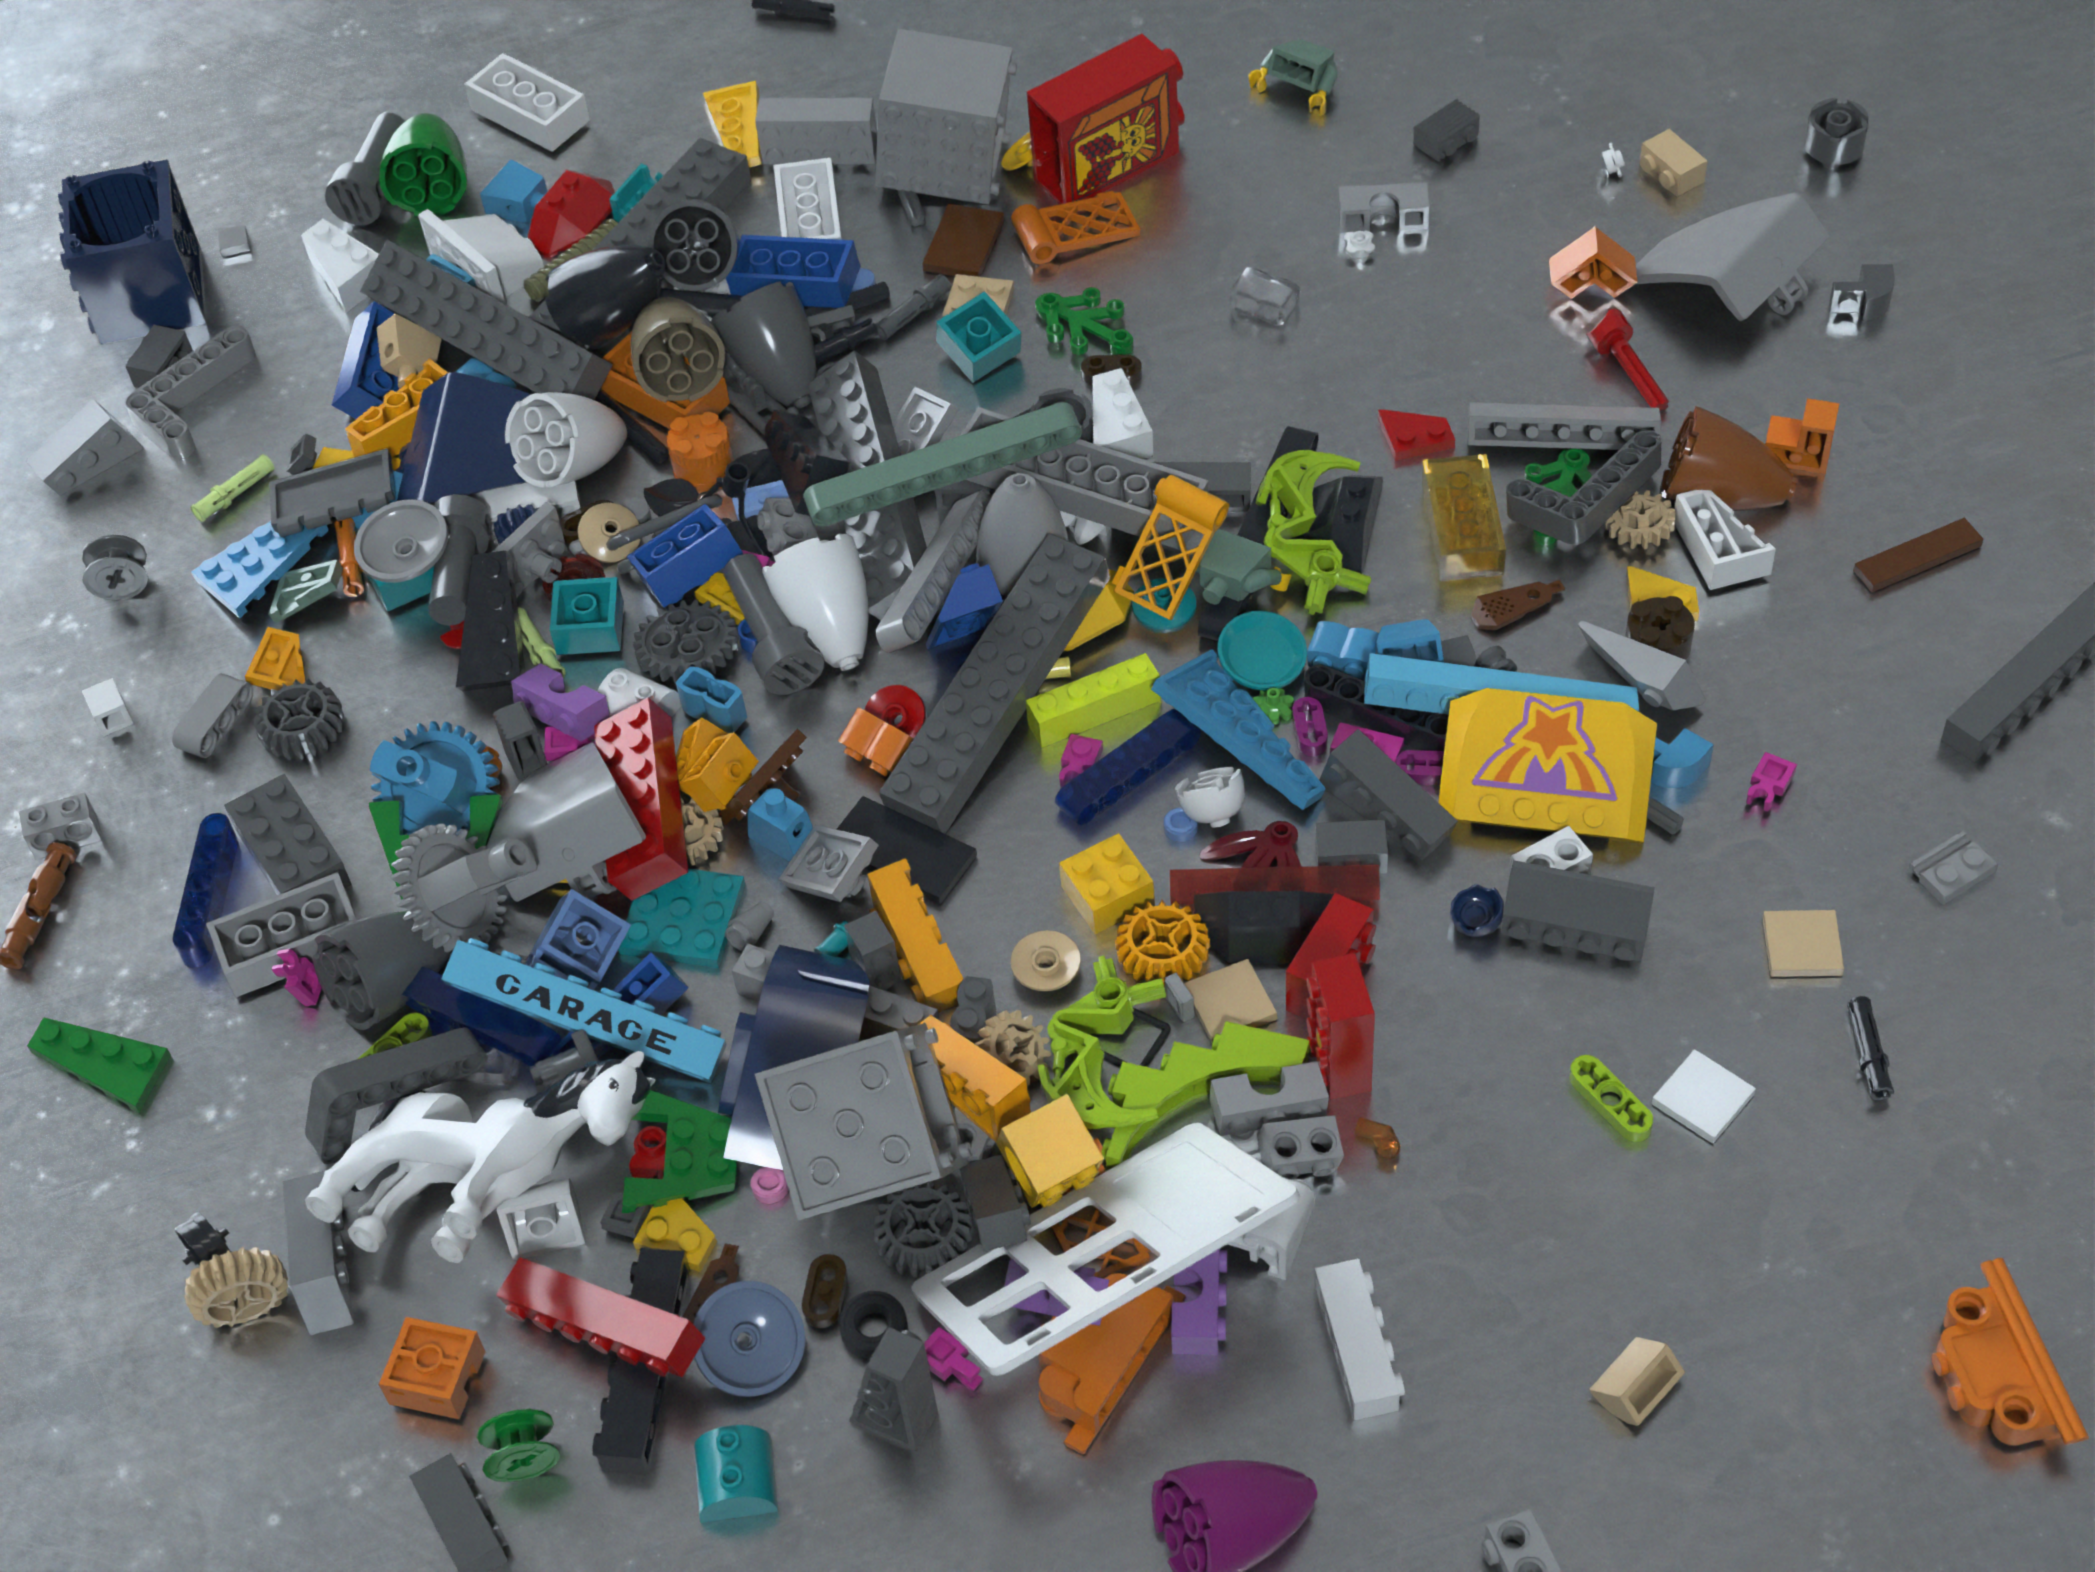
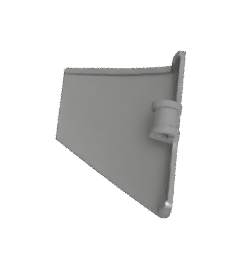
M1791 193L1756 201L1703 219L1662 239L1636 264L1638 281L1636 284L1686 282L1711 285L1725 306L1739 321L1747 319L1767 298L1773 311L1781 315H1787L1793 310L1794 304L1797 301L1803 300L1808 294V287L1796 269L1829 238V234L1806 200L1799 194Z
M591 742L532 772L519 784L498 817L487 849L510 839L525 838L535 857L537 870L505 885L516 902L564 879L568 881L573 890L589 900L595 901L599 894H609L617 890L607 881V878L602 879L603 876H607L606 863L603 861L641 843L646 839V835L594 742Z

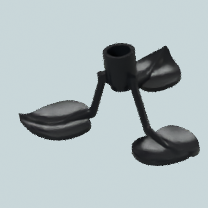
M768 448L747 453L729 463L725 469L724 477L717 478L716 483L701 499L712 496L720 487H722L728 497L738 498V516L740 521L731 522L727 526L728 530L741 550L769 558L772 557L773 553L768 549L763 531L758 527V515L750 516L747 519L744 515V498L747 488L781 480V476ZM667 479L652 487L644 488L643 491L648 506L659 517L698 501V493L695 487L682 479Z

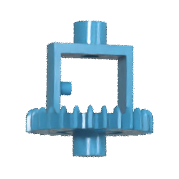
M431 721L429 731H427L423 724L418 723L416 735L408 728L404 730L405 741L396 736L393 737L395 744L383 740L377 747L370 764L372 775L381 780L380 783L371 785L372 790L381 793L379 796L374 797L372 801H400L402 803L403 835H410L428 825L435 826L444 823L446 827L456 825L457 831L467 828L470 830V796L498 795V793L490 790V787L500 784V780L489 776L498 771L496 765L487 764L494 758L493 754L489 751L483 752L487 745L481 740L475 742L477 736L471 731L464 736L465 728L460 725L456 726L453 731L452 724L445 721L440 730L439 724Z

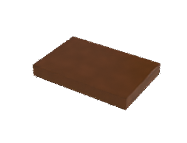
M948 204L923 260V271L951 276L959 274L981 277L1004 222V212Z

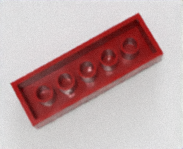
M649 697L594 725L596 748L646 835V839L641 843L606 859L607 881L630 900H634L688 873L672 718Z

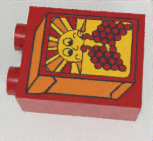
M1141 33L1027 91L1034 181L1059 205L1094 198L1097 194L1103 193L1179 153V126L1184 124L1185 116L1177 98V82L1183 78L1182 65L1177 55L1169 48L1160 50Z

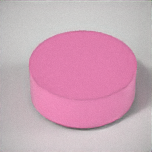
M762 1167L751 1178L753 1195L761 1203H777L788 1192V1185L783 1170Z

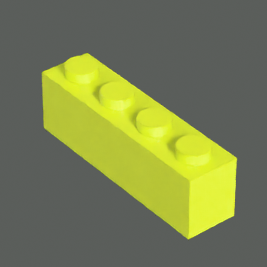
M1146 653L1027 699L1028 725L1041 748L1070 737L1071 734L1076 735L1161 701V697L1151 690L1155 680L1160 675Z

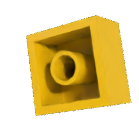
M1119 833L1059 862L1061 887L1095 935L1122 922L1125 915L1133 916L1135 906L1144 910L1148 901L1153 906L1155 905L1154 881Z

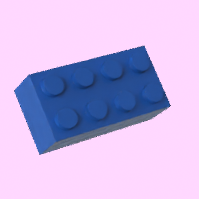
M742 235L739 241L737 260L725 278L731 295L745 296L759 288L776 282H781L782 286L785 287L791 281L803 306L842 308L847 304L861 266L854 240Z

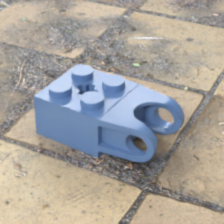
M571 889L559 900L532 948L525 965L534 968L535 963L543 964L556 970L554 976L565 980L568 979L569 975L578 977L589 983L587 988L594 990L601 982L631 924Z

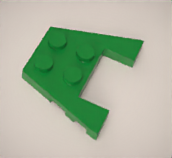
M500 794L470 796V830L465 840L472 836L478 837V841L475 843L476 849L488 844L495 827L494 822L498 810L501 809L503 797ZM400 801L369 802L371 815L391 872L394 875L399 872L392 866V862L399 859L395 852L403 848L401 842L409 838V835H403L402 803Z
M650 1090L642 1108L632 1120L667 1123L663 1179L625 1177L622 1213L636 1212L637 1207L653 1204L654 1208L667 1205V1201L684 1197L692 1200L734 1191L736 1160L723 1158L732 1119Z

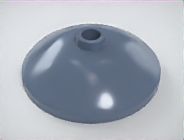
M740 1281L720 1288L702 1304L693 1322V1325L705 1337L703 1344L694 1357L699 1370L713 1386L731 1395L754 1397L779 1388L794 1374L803 1356L805 1330L798 1309L782 1291L763 1282ZM740 1333H745L749 1336L750 1342L747 1347H741L738 1344L737 1338Z

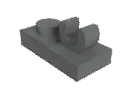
M852 305L807 317L812 336L818 337L821 342L826 339L823 331L833 330L834 333H839V330L844 327L850 328V325L854 324L855 320Z

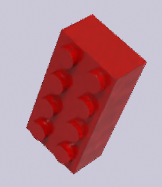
M1351 953L1313 961L1312 977L1307 978L1310 997L1306 998L1310 1016L1306 1018L1309 1036L1306 1037L1309 1040L1310 1058H1317L1329 1100L1371 1092L1375 1012L1356 954Z

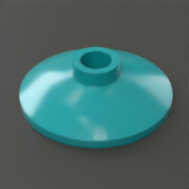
M1166 578L1150 581L1152 588L1167 583ZM1180 583L1174 585L1176 591H1177V589H1178ZM1145 584L1139 587L1135 594L1145 591ZM1169 587L1154 592L1157 606L1167 610L1173 599ZM1188 587L1172 620L1133 601L1132 609L1138 621L1147 627L1158 630L1174 629L1184 625L1192 618L1196 610V596L1193 590ZM1148 595L1141 597L1150 602Z

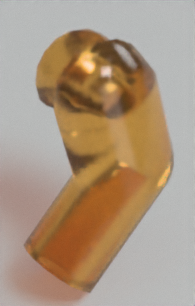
M1359 1117L1355 1134L1372 1139L1378 1154L1382 1158L1390 1160L1398 1156L1400 1142L1394 1129L1389 1125Z

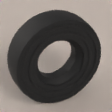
M867 1291L853 1297L844 1306L839 1320L841 1338L846 1347L855 1355L866 1359H871L889 1327L899 1332L908 1328L906 1313L901 1303L894 1296L882 1291ZM870 1313L882 1314L888 1320L886 1330L875 1337L866 1336L859 1330L861 1319Z

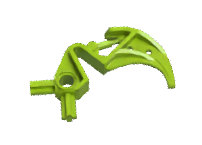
M1298 450L1282 455L1272 464L1259 487L1255 504L1259 506L1266 504L1268 493L1271 494V517L1267 522L1269 530L1264 537V545L1271 548V557L1278 559L1304 579L1308 587L1304 608L1308 609L1309 614L1314 615L1315 612L1320 614L1323 612L1327 591L1334 589L1336 585L1366 594L1371 582L1370 576L1342 567L1343 555L1333 540L1292 539L1307 533L1316 518L1313 508L1312 491L1319 476L1335 468L1358 472L1361 462L1331 453ZM1280 500L1292 516L1291 520L1281 515Z
M1105 955L1099 956V961L1093 963L1097 980L1094 991L1071 1006L1057 1011L1047 1026L1048 1036L1052 1041L1051 1051L1054 1055V1078L1050 1079L1048 1067H1045L1044 1064L1037 1065L1047 1103L1049 1104L1068 1094L1087 1129L1125 1127L1158 1119L1156 1107L1144 1110H1128L1110 1101L1103 1091L1101 1084L1105 1054L1101 1049L1099 1039L1089 1034H1123L1134 1019L1132 1013L1134 1012V1005L1167 997L1162 978L1127 987L1126 981L1123 982V980L1117 977L1113 959H1106ZM1077 1053L1078 1057L1061 1077V1074L1064 1073L1065 1058L1070 1054Z

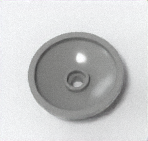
M401 500L387 504L371 514L359 528L354 542L355 558L361 569L375 580L389 583L411 580L428 571L441 558L448 543V526L440 511L427 502Z

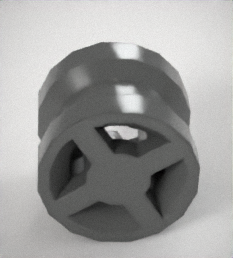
M1500 646L1489 647L1479 655L1475 662V667L1517 671V665L1513 660L1506 658V652Z

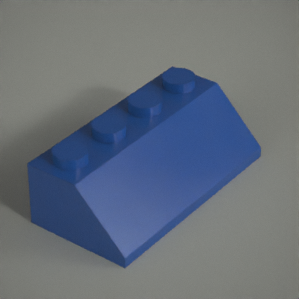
M375 301L354 320L332 401V406L354 419L360 417L372 406L379 407L384 402L383 396L391 390L397 392L400 389L398 387V377L384 371L381 367L377 327L395 313Z
M975 563L960 570L961 574L957 575L926 641L927 649L987 629L1003 602L989 564L980 567L978 563Z

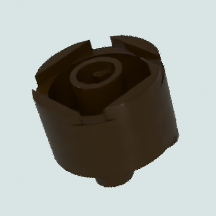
M1676 596L1649 598L1635 602L1631 606L1625 637L1686 660L1691 653L1695 622L1691 612L1683 605V601Z

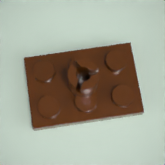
M798 728L725 806L726 808L720 811L718 814L719 818L722 819L725 825L734 817L740 821L746 815L750 806L767 789H780L784 796L792 801H795L800 796V793L794 790L781 777L784 771L803 753L799 746L807 737Z

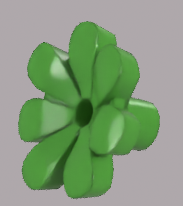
M1269 688L1268 690H1260L1259 696L1253 697L1254 701L1274 725L1279 724L1280 716L1285 721H1289L1292 718L1290 707H1293L1295 701L1292 695H1285L1284 689Z

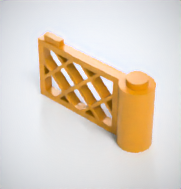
M1169 475L1166 479L1161 478L1154 491V495L1157 496V503L1126 567L1119 566L1112 583L1117 585L1114 592L1172 620L1215 531L1220 528L1227 516L1229 503L1174 475ZM1161 514H1164L1171 518L1175 531L1159 537L1156 524ZM1178 522H1180V523H1182V524H1184V525H1186V526H1188V527H1185V528L1180 529V526H1179V523H1178ZM1192 530L1204 534L1199 546L1187 551L1182 534ZM1151 534H1153L1154 539L1149 540ZM1177 536L1182 553L1166 558L1161 542ZM1156 544L1161 561L1145 566L1142 553L1145 547ZM1192 554H1194V556H1193V558H1192V560H1191V562H1190L1189 556L1192 555ZM1184 558L1187 570L1183 577L1173 580L1168 563ZM1138 563L1139 569L1134 570ZM1163 566L1167 583L1152 588L1147 571ZM1141 573L1146 590L1136 594L1126 590L1125 588L1130 577ZM1180 583V585H1179V587H1178V589H1177V591H1176L1174 585ZM1169 587L1173 599L1168 609L1165 610L1157 606L1154 592ZM1148 595L1150 602L1141 597Z

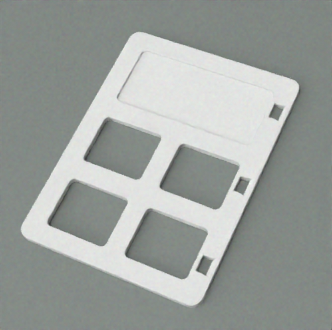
M1192 1123L1097 1176L1094 1182L1077 1191L1073 1190L1056 1203L1029 1215L1031 1225L1024 1226L1027 1241L984 1252L980 1243L945 1265L916 1280L912 1284L911 1290L915 1298L992 1375H1002L1293 1206L1299 1201L1300 1195L1295 1185L1205 1125ZM1089 1205H1093L1115 1222L1108 1228L1057 1256L1050 1253L1033 1238L1035 1235ZM1131 1238L1138 1240L1159 1257L1102 1291H1095L1073 1272ZM1001 1255H1008L1027 1272L1023 1277L970 1307H965L946 1289L950 1284ZM1040 1290H1047L1069 1309L1067 1312L1009 1345H1004L984 1325L988 1320Z

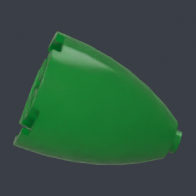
M421 113L407 119L396 129L387 143L381 160L379 183L384 196L393 206L397 205L402 209L413 212L414 216L417 217L427 209L435 216H440L454 209L456 203L466 191L467 165L463 148L450 125L437 115Z

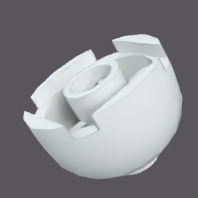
M1233 767L1215 768L1197 773L1199 779L1192 783H1189V779L1186 778L1176 785L1175 791L1184 813L1198 823H1210V826L1213 828L1228 824L1230 822L1229 818L1235 815L1243 806L1245 785L1240 769L1234 772Z

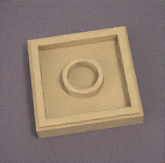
M1835 910L1764 911L1762 919L1770 977L1843 976L1844 964Z
M1248 959L1184 983L1194 998V1011L1212 1044L1215 1034H1222L1225 1021L1257 1028L1277 1020V1012Z

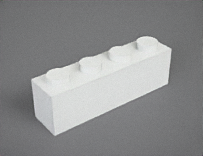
M576 481L546 488L536 487L526 482L467 495L479 500L488 509L491 516L489 540L496 539L493 523L497 521V515L506 513L507 508H516L518 504L521 507L532 504L534 509H539L545 502H548L556 507L559 521L565 515L582 508Z
M1359 1258L1315 1268L1314 1287L1353 1420L1356 1421L1399 1411L1400 1396L1405 1395L1403 1380L1400 1372L1393 1373L1390 1361H1394V1352L1390 1339H1383L1380 1328L1384 1327V1320L1379 1304H1372L1370 1294H1374V1288L1369 1271H1362Z

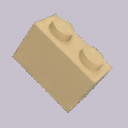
M1668 129L1642 143L1639 165L1645 172L1659 181L1664 188L1668 189L1676 197H1679L1705 183L1708 160Z

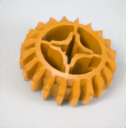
M1161 899L1159 906H1153L1148 901L1144 910L1135 906L1133 916L1125 915L1123 925H1119L1115 940L1117 959L1123 965L1126 975L1133 974V979H1135L1136 983L1143 979L1148 982L1162 978L1165 988V977L1173 973H1177L1180 979L1183 978L1187 981H1190L1193 977L1192 972L1200 973L1202 963H1206L1208 959L1210 938L1207 935L1208 929L1206 924L1200 923L1202 919L1199 913L1192 914L1189 905L1179 909L1177 901L1171 906H1166L1163 899ZM1145 935L1146 939L1142 941L1143 945L1136 948V943ZM1188 940L1190 944L1181 953L1179 949L1183 947L1182 943Z

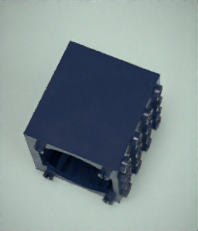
M168 159L156 162L148 161V163L145 161L140 165L82 176L72 175V177L68 176L66 179H62V192H58V199L63 210L59 212V220L64 231L60 232L59 236L64 252H60V258L64 270L69 269L71 273L69 278L73 291H78L80 294L78 298L82 312H87L89 315L87 320L90 332L97 334L100 344L146 336L153 325L176 330L205 325L200 245Z

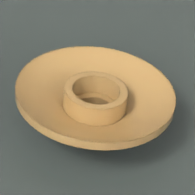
M615 503L597 504L588 509L579 522V542L584 551L598 561L605 563L621 562L638 548L640 539L628 543L615 551H610L607 548V541L615 535L640 524L635 515L622 505ZM613 525L616 531L609 533L606 531L605 526Z
M1049 930L1037 931L1025 936L1016 944L1011 954V969L1015 978L1029 989L1036 991L1057 990L1069 984L1076 977L1081 965L1080 951L1075 942L1065 934ZM1045 965L1051 966L1050 968H1042Z

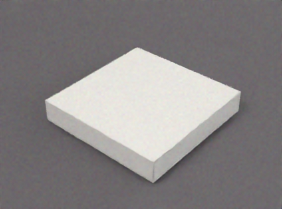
M1694 1049L1654 1095L1652 1105L1714 1144L1755 1095L1756 1088Z

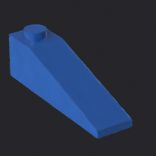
M650 952L612 991L621 994L620 1000L634 1005L635 1000L642 1001L654 1006V1013L661 1015L689 987L667 963ZM570 1031L550 1052L555 1056L575 1048L571 1036L574 1032ZM589 1038L597 1059L614 1048Z

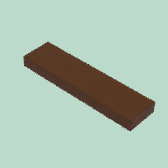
M1964 517L1854 564L1853 571L1872 593L1982 546L1983 538Z

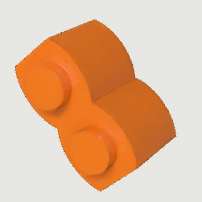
M857 707L838 742L846 746L843 751L845 754L861 762L863 757L872 761L869 767L886 777L888 772L892 773L914 738Z

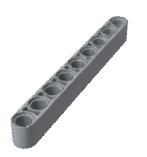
M982 489L955 502L876 629V637L880 647L885 652L892 653L919 641L954 584L957 575L960 574V570L964 567L977 546L982 517L992 497L986 489Z

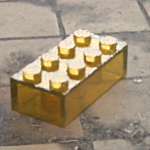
M1487 455L1423 460L1422 490L1439 580L1447 581L1504 575L1506 546Z

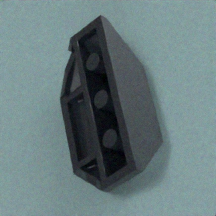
M1348 475L1314 487L1312 495L1316 518L1309 531L1303 534V539L1333 540L1343 555L1342 567L1362 574L1383 477Z
M1228 891L1194 894V914L1199 913L1202 919L1200 923L1206 924L1208 929L1207 935L1210 938V945L1229 964H1235L1246 959L1249 960L1250 964H1291L1334 894L1304 891Z

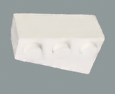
M325 219L320 220L302 234L310 261L322 279L326 281L345 313L368 297L361 293L360 290L379 255L377 252Z
M1122 368L1093 376V444L1140 459L1154 457L1153 431Z
M1693 490L1676 495L1674 508L1676 511L1675 526L1710 590L1771 575L1776 548L1770 543L1764 544L1754 535L1755 530L1749 524L1744 526L1733 516L1734 511L1711 490Z

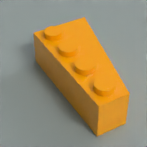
M429 358L422 364L423 370L417 375L411 373L404 379L405 385L397 392L392 390L383 396L384 402L379 407H370L347 426L345 431L354 458L383 449H388L392 458L398 455L401 448L411 442L423 390L448 372Z
M905 858L867 874L873 908L869 909V913L874 911L878 913L894 939L899 959L900 975L903 980L909 978L913 986L910 987V991L914 1001L938 1009V1013L958 1005L957 992L963 977L947 943L939 945L942 942V937L933 914L928 916L927 907L923 900L924 895L919 885L915 884L912 886L911 868Z
M930 1015L920 1023H926L928 1029L934 1027L937 1032L938 1043H933L932 1045L950 1103L992 1140L997 1142L1003 1127L1031 1113V1099L1028 1095L1027 1082L1024 1077L954 1031L946 1022L942 1023Z

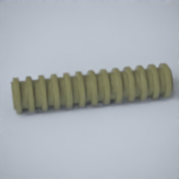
M608 219L605 224H601L598 229H594L592 234H587L585 239H580L578 243L573 244L571 248L559 254L558 258H554L551 263H547L544 268H540L537 273H533L530 278H526L523 281V285L529 297L540 302L543 300V296H549L548 282L545 280L547 274L553 268L569 259L592 251L618 223Z

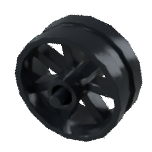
M199 1212L190 1216V1219L184 1224L181 1223L174 1228L178 1238L186 1248L187 1256L182 1259L185 1265L193 1262L195 1265L198 1264L200 1266V1262L212 1260L214 1254L220 1256L226 1254L227 1250L230 1251L225 1244L227 1241L224 1238L229 1234V1231L226 1228L220 1232L217 1228L214 1229Z

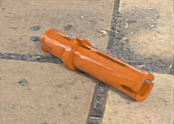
M352 518L342 520L341 527L340 521L336 520L334 526L340 557L339 563L343 567L341 574L343 592L347 596L356 597V586L358 593L361 595L364 591V585L361 576L363 570L359 566L354 554L355 522Z

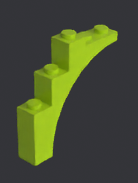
M1225 1021L1222 1034H1215L1212 1049L1174 1041L1170 1054L1165 1053L1162 1058L1160 1070L1122 1061L1119 1073L1113 1074L1110 1079L1108 1095L1113 1096V1103L1124 1109L1144 1110L1156 1107L1158 1119L1125 1127H1112L1114 1129L1112 1138H1106L1102 1148V1156L1106 1160L1107 1171L1131 1158V1155L1147 1133L1167 1115L1192 1100L1210 1094L1211 1080L1247 1074L1251 1086H1280L1282 1067L1309 1062V1040Z

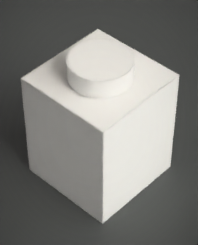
M113 678L82 690L103 737L133 725V721Z

